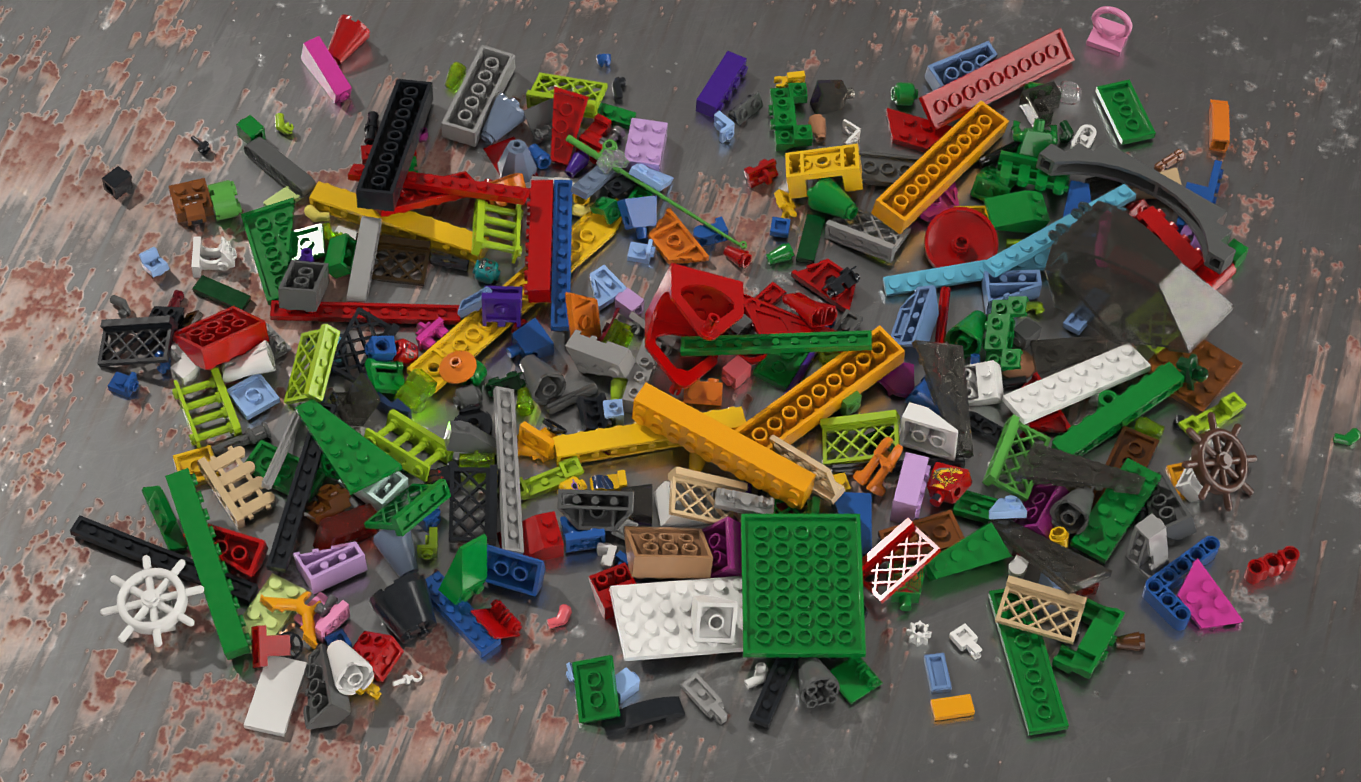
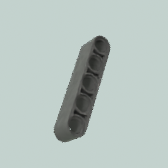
M257 137L244 146V152L249 159L285 187L289 186L292 192L300 195L299 198H304L314 190L316 186L315 180L263 138Z

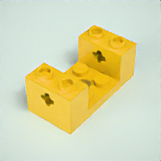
M858 143L785 153L786 179L790 199L807 197L808 180L842 176L845 192L863 190L862 165Z

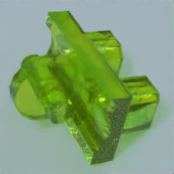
M475 450L474 453H459V467L490 468V465H495V453H479V450Z

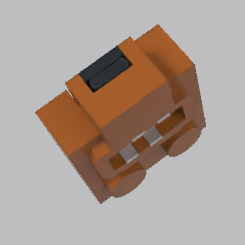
M205 178L168 186L178 223L187 221L188 226L207 222L206 217L214 215Z

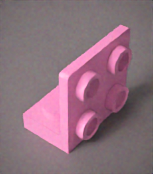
M319 592L307 606H313L319 600L324 605L328 597ZM342 600L339 604H335L327 616L321 617L318 613L314 615L316 638L323 643L325 641L324 637L335 632L350 617V609L347 602ZM297 613L294 616V621L302 626V616Z

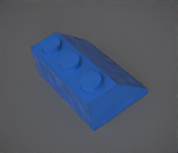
M487 545V578L485 582L536 596L543 585L546 570L544 561Z

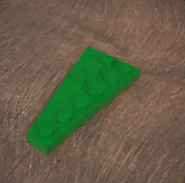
M294 197L241 214L268 305H271L272 300H279L278 288L290 264L295 210Z
M311 399L295 407L300 419L350 495L403 469L402 464L315 400Z

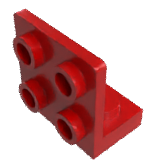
M364 631L352 647L371 664L374 678L378 682L384 681L404 652L392 635Z

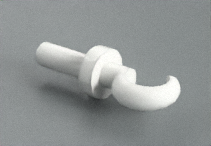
M416 671L420 678H414L413 675L408 676L405 674L402 679L393 681L392 685L397 686L403 683L408 685L411 680L419 682L422 679V673Z

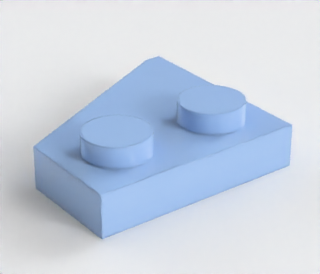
M637 163L629 171L630 175L659 192L669 186L674 179L672 176L648 168L644 164Z
M605 265L590 273V282L594 298L598 302L599 311L614 302L617 294L627 288Z

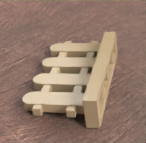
M231 445L227 448L228 451L218 457L211 456V461L209 462L205 457L197 461L200 472L239 530L245 526L244 519H253V514L264 508L267 511L272 508L271 504L275 502V495L272 492L262 493L263 477L253 478L251 476L255 471V464L251 461L243 463L241 459L245 456V449L242 446L233 448ZM236 462L238 467L225 473L223 469ZM246 477L248 482L237 488L234 487V483ZM254 493L257 494V498L245 504L244 498ZM237 502H238L239 505H240V507H238V508H237V506L235 505V503H237Z

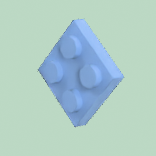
M261 374L252 375L227 389L230 399L247 421L280 402L279 396Z

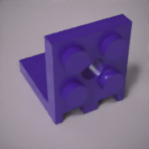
M488 286L492 293L482 292L481 297L483 326H487V322H498V327H506V322L517 323V327H521L523 287Z

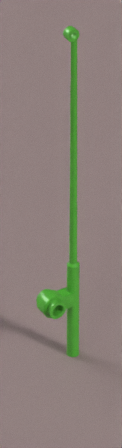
M567 136V142L613 171L631 179L733 242L741 249L747 248L745 241L739 243L630 175L621 166L609 159L610 156L618 151V146L614 140H606L603 143L602 150L598 153L573 136Z

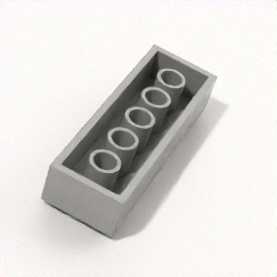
M481 45L441 123L442 137L476 147L482 133L481 130L496 97L504 92L515 70V54Z

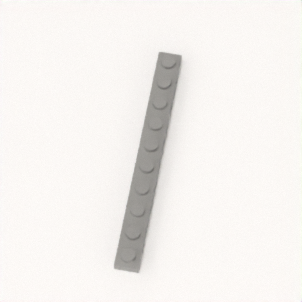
M496 386L493 390L502 549L523 555L524 544L514 389Z

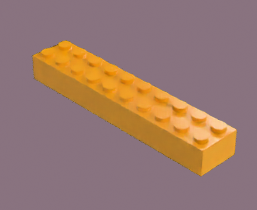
M983 101L977 103L876 199L871 214L898 234H901L1004 135L1009 120Z
M879 325L872 330V350L843 351L735 429V431L772 451L774 449L769 439L772 435L791 445L820 424V419L828 418L841 408L842 400L855 391L861 394L904 362L905 350Z
M648 383L644 384L634 398L632 419L637 424L650 428L655 434L665 436L670 442L683 446L688 452L696 453L705 461L718 465L721 470L729 471L738 479L751 483L756 489H762L769 493L771 497L784 501L791 508L801 511L811 496L816 474Z

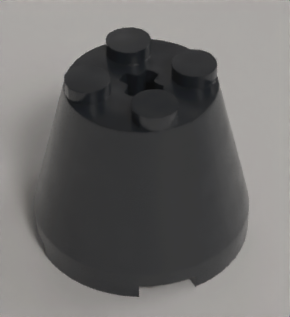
M419 573L408 574L394 580V583L386 587L384 591L379 589L369 599L372 610L401 640L402 644L409 643L417 636L419 639L426 637L430 634L429 629L437 625L427 581Z

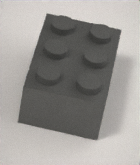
M291 260L278 288L279 308L304 310L306 312L317 311L329 285V264Z

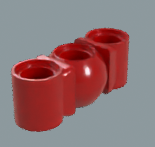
M1286 546L1283 550H1278L1277 553H1267L1263 557L1252 559L1246 567L1244 573L1245 580L1250 584H1257L1261 580H1266L1267 576L1270 578L1277 577L1281 573L1293 570L1300 557L1299 550L1293 546Z

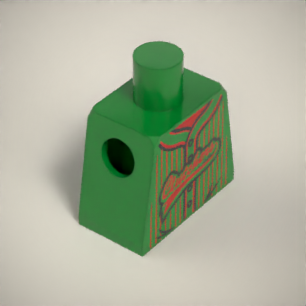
M894 564L893 568H903V565ZM926 566L890 596V601L899 602V609L901 611H910L911 603H919ZM893 573L892 581L900 580L902 573Z

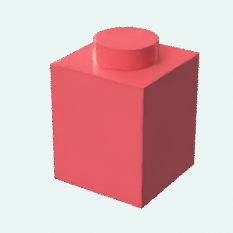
M737 355L722 368L721 379L727 386H731L736 390L751 377L752 366Z

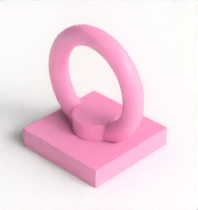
M1111 6L1100 7L1092 14L1094 27L1087 39L1086 45L1120 56L1126 40L1132 31L1131 19L1118 8ZM1104 13L1114 14L1121 18L1125 25L1099 16Z

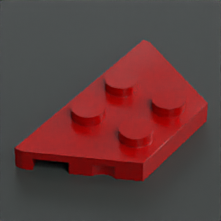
M890 108L886 110L892 143L924 153L952 128V126L945 125L933 131L928 119Z
M828 258L819 261V263L807 265L806 269L800 271L795 269L791 272L792 278L841 311L850 310L856 284L847 289L843 283L845 291L831 298L827 295V288L821 290L826 285V280L832 276L835 278L839 277V272L843 270V268Z
M1035 372L1032 378L1022 387L1041 380V377ZM1061 409L1025 424L1038 432L1066 433L1071 427Z

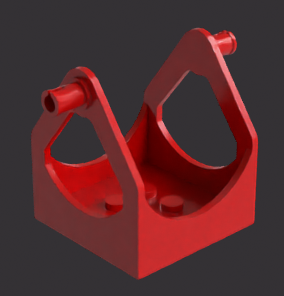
M675 263L670 264L645 313V348L672 382V385L669 387V392L674 395L676 390L675 396L679 395L682 388L690 387L714 368L718 362V355L707 356L706 359L689 371L678 369L658 347L656 338L664 335L681 337L700 336L705 340L711 341L720 335H724V332L744 315V288L742 281Z

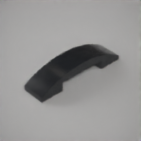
M679 696L660 697L619 709L620 717L601 720L607 738L627 733L628 728L663 718L669 721L685 716V711Z

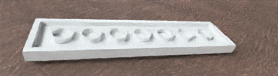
M1127 343L1005 394L1002 401L1014 415L1020 417L1019 420L1025 425L1151 371V365L1130 343Z

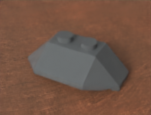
M558 489L557 509L577 530L604 528L605 531H617L633 513L634 492Z

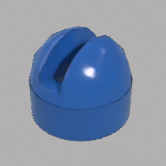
M611 54L597 55L598 65L603 67L605 63V67H608L611 63Z

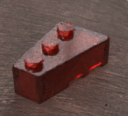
M371 503L363 506L359 505L349 511H342L332 517H325L320 521L313 543L314 549L321 551L331 549V546L350 542H357L359 544L377 534L380 529L365 528L364 522L376 514L377 511Z

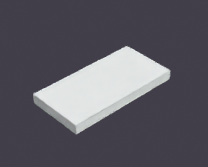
M268 656V666L263 667L244 722L245 729L282 737L285 736L308 667L307 662L280 656Z

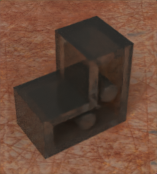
M1054 81L1022 91L1019 105L1032 127L1034 126V119L1045 120L1044 128L1051 125L1053 109L1059 108L1062 93Z

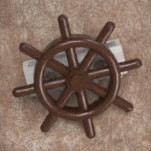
M1209 412L1207 418L1210 429L1205 430L1200 435L1191 427L1186 429V434L1194 441L1190 459L1182 462V467L1185 469L1175 488L1189 502L1205 500L1209 492L1215 495H1222L1225 510L1231 511L1233 507L1230 493L1240 488L1249 496L1254 493V490L1245 480L1248 474V463L1256 462L1257 456L1247 455L1242 443L1237 438L1241 430L1240 424H1235L1231 432L1217 427L1215 414ZM1231 464H1235V471L1231 468ZM1217 475H1219L1220 484L1215 481ZM1227 475L1232 479L1229 484L1227 480Z

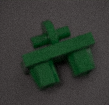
M1191 353L1189 358L1180 356L1176 363L1177 369L1181 370L1180 373L1185 377L1184 383L1187 384V390L1193 391L1196 381L1203 382L1209 376L1208 370L1198 365L1197 354Z

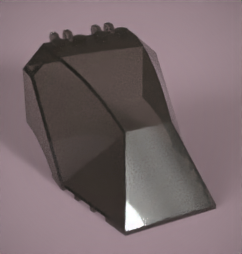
M1083 201L1078 204L1079 209L1074 208L1071 210V215L1077 221L1070 228L1065 224L1058 223L1055 227L1056 231L1050 230L1048 232L1049 238L1055 242L1052 244L1045 273L1054 306L1070 314H1075V317L1082 321H1087V324L1102 335L1105 340L1116 344L1127 342L1133 343L1137 347L1143 344L1151 345L1152 349H1156L1158 346L1166 347L1169 351L1191 353L1234 309V305L1184 265L1127 208L1102 201H1097L1091 207L1087 202Z

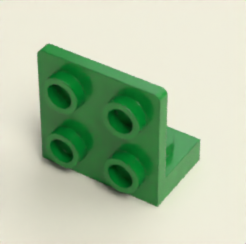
M985 166L976 175L970 195L984 201L985 198L1009 194L1011 189L1017 184V181L1000 182L999 177H996L998 169L994 166Z

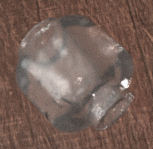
M1065 80L1059 86L1056 85L1054 96H1057L1058 102L1067 105H1075L1076 102L1080 101L1082 95V88L1079 87L1078 83Z

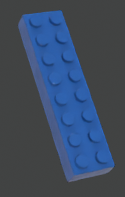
M437 570L426 578L432 605L480 658L484 657L501 645V639L491 637L487 629L476 621V617L470 612L475 609L467 601H462L455 605L438 590L444 576Z

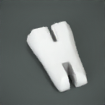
M264 340L246 354L221 365L223 381L229 383L246 376L276 371L275 358L269 343Z

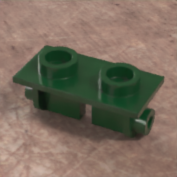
M517 371L509 372L506 374V377L501 379L499 377L489 379L484 387L485 389L490 388L487 391L489 397L494 398L493 390L496 386L504 388L508 386V388L514 389V391L523 389V386H526L525 380L520 379L523 371L519 373Z

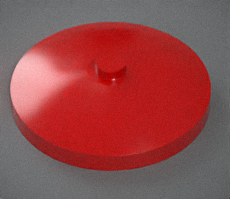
M967 207L949 208L936 215L927 227L924 236L925 254L934 268L987 260L998 252V236L991 221L979 211Z

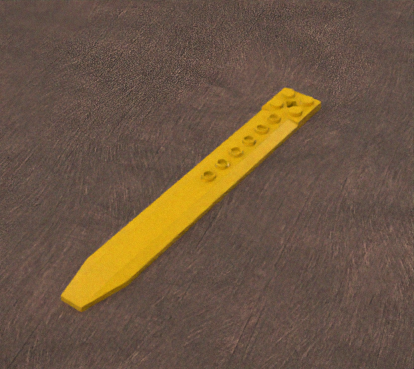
M591 211L572 225L571 273L614 236L623 222L622 217L612 224H607L604 215L595 214ZM523 267L503 285L523 287L521 316L536 304L528 303V295H524V284H527V281L524 279V270H528V267ZM482 308L478 311H473L406 368L407 373L435 394L447 383L439 373L440 363L445 356L455 351H467L475 357L513 323L506 322V327H498V322H487V326H483ZM430 368H438L436 372L430 371Z

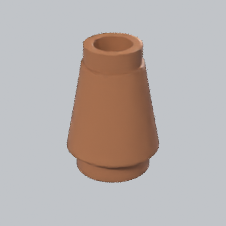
M822 114L810 116L808 125L812 127V133L816 142L825 141V118Z

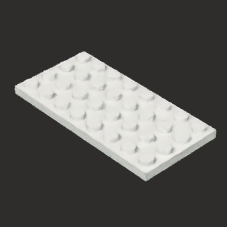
M742 576L610 586L609 592L625 661L743 652ZM693 596H714L738 603L734 643L694 642L691 619Z

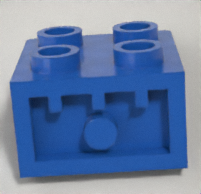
M565 516L560 517L566 553L596 549L598 542L605 543L604 528L577 530Z

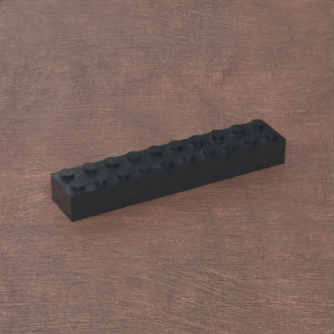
M406 79L396 80L356 188L357 208L383 211L395 210L433 102L432 82Z

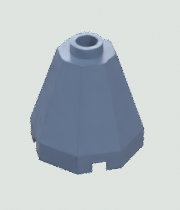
M519 139L511 140L497 163L500 177L502 178L513 173H522L525 183L530 182L532 175H535L537 172L533 156L524 141Z

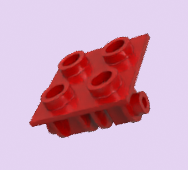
M493 600L491 608L470 611L476 617V621L482 624L487 629L488 634L495 639L521 635L519 633L522 629L521 622L513 613H510L509 609H506L507 607L501 600Z

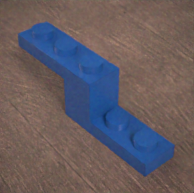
M1215 160L1208 187L1187 182L1186 188L1216 204L1217 197L1214 196V193L1218 194L1220 183L1217 181L1222 179L1224 169H1220L1222 161ZM1179 215L1176 222L1179 228L1177 231L1181 233L1183 227L1187 225Z

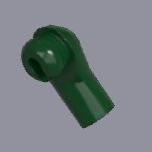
M1063 120L1059 124L1063 130V133L1059 134V139L1062 143H1068L1071 141L1074 131L1068 121Z

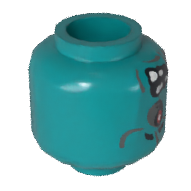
M482 258L477 260L472 273L475 274L476 280L490 285L494 280L498 281L501 270H498L499 264L497 262Z

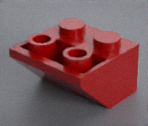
M625 562L589 576L596 604L604 620L615 616L609 592L610 586L636 584Z

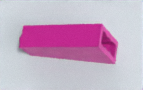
M320 36L304 42L301 55L303 63L334 103L347 100L350 97L352 87Z

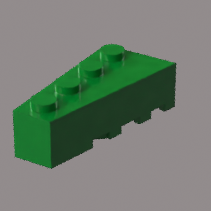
M991 522L941 551L925 565V574L930 581L1012 556Z

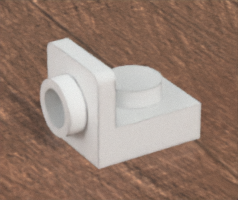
M598 542L597 555L602 556L601 566L604 567V570L614 567L617 546L611 543Z

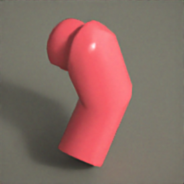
M562 604L559 607L560 610L557 617L547 619L549 629L568 623L572 614L570 606Z

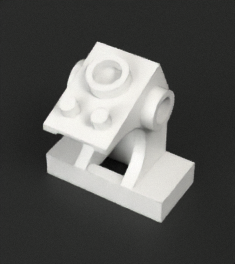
M193 237L191 266L193 278H200L201 270L226 271L229 268L235 267L237 253L231 247L230 241H226L224 237H221L222 243L219 244L218 248H206L202 245L201 237ZM210 258H219L217 260L210 261Z

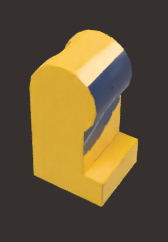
M619 470L617 474L605 476L594 475L589 480L591 490L627 492L625 470Z

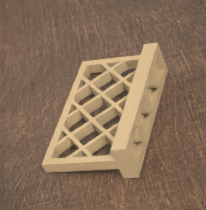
M775 435L769 438L777 454L816 474L813 493L834 504L845 492L844 486L835 481L830 468Z
M676 466L668 473V481H670L669 515L713 524L727 517L733 511L725 514L722 509L715 508L721 518H713L709 511L714 508L715 500L710 493L716 492L717 488L746 492L748 483ZM676 483L682 484L686 492L681 495L676 489ZM699 488L704 496L699 499L692 489ZM687 493H689V495L695 501L690 506L683 498V496ZM705 497L713 505L708 510L701 502ZM679 500L685 507V510H675V502ZM697 504L703 514H695L691 507ZM733 512L737 521L741 523V514L743 513Z
M1009 575L995 622L1073 645L1087 597ZM1008 593L1016 594L1020 600L1010 603L1007 598ZM1030 599L1036 600L1039 606L1030 609L1026 601ZM1023 604L1027 611L1017 615L1013 607ZM1054 605L1059 611L1049 615L1045 607ZM1009 609L1014 615L1009 620L1001 618L1002 612ZM1042 609L1046 617L1037 621L1033 613ZM1069 610L1078 612L1077 617L1070 621L1065 614ZM1030 615L1034 623L1025 625L1020 619ZM1062 615L1065 623L1056 626L1052 618ZM1049 620L1053 629L1043 630L1040 624ZM1068 626L1072 631L1071 638L1063 636L1059 630Z

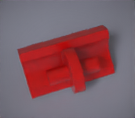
M774 158L769 161L763 159L754 168L750 166L744 168L748 187L754 188L762 183L772 184V178L778 176L777 162Z

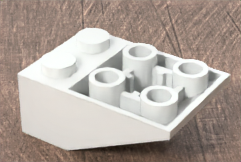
M992 360L939 370L941 388L956 407L1003 403L1004 393L1001 365Z

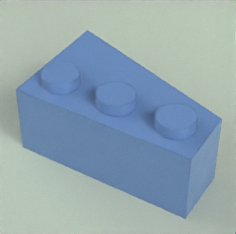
M1008 270L995 278L988 271H984L982 292L985 313H991L992 300H1007L1009 296H1027L1029 301L1039 298L1042 287L1040 270Z

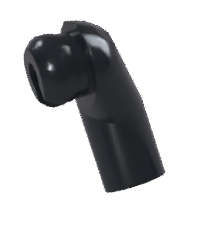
M616 77L612 84L615 100L623 98L621 87L626 86L625 77Z

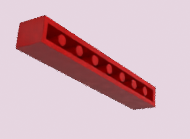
M531 180L528 196L530 201H527V212H530V215L526 216L527 226H529V228H526V239L529 242L525 243L526 253H528V256H525V267H528V270H524V279L527 281V284H524V295H528V303L551 302L553 180Z

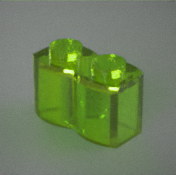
M415 368L409 374L405 384L399 389L394 399L398 398L411 409V413L417 414L425 408L427 398L435 393L437 382L424 370Z

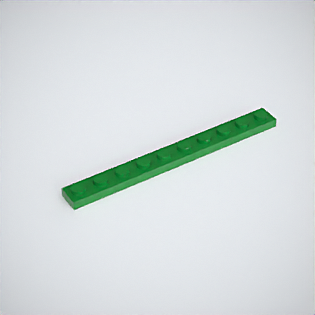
M872 330L720 335L711 341L705 340L700 336L681 337L680 353L681 356L872 350Z

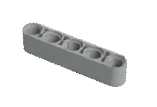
M362 216L348 286L347 302L367 303L381 231V218Z

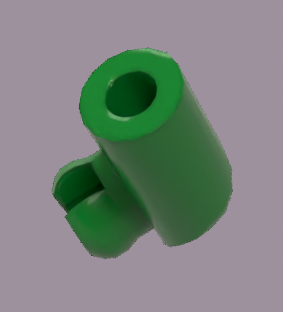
M1352 428L1345 435L1335 433L1333 442L1350 446L1360 439L1361 432L1357 428Z

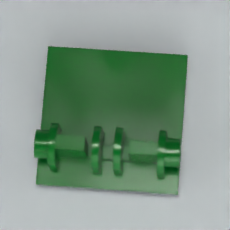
M848 657L847 661L830 671L838 680L840 693L850 704L883 684L861 657Z

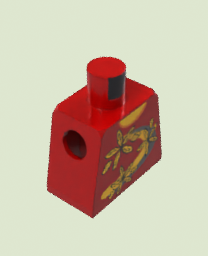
M936 462L927 482V489L931 497L930 503L935 507H940L943 501L952 504L956 503L973 483L969 470Z

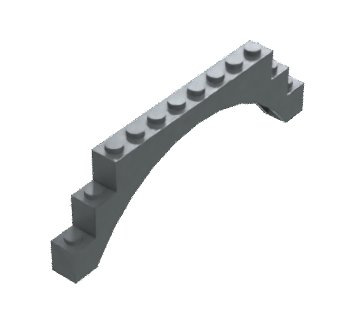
M1104 142L1094 151L1077 143L1067 152L1050 144L1039 153L1036 168L1050 176H1096L1127 184L1154 196L1176 212L1193 231L1201 246L1206 267L1221 274L1232 264L1236 250L1227 245L1232 230L1223 226L1228 211L1107 142Z

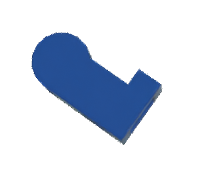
M723 217L715 218V223L711 225L728 235V228ZM698 225L693 230V237L702 247L728 240L705 225Z

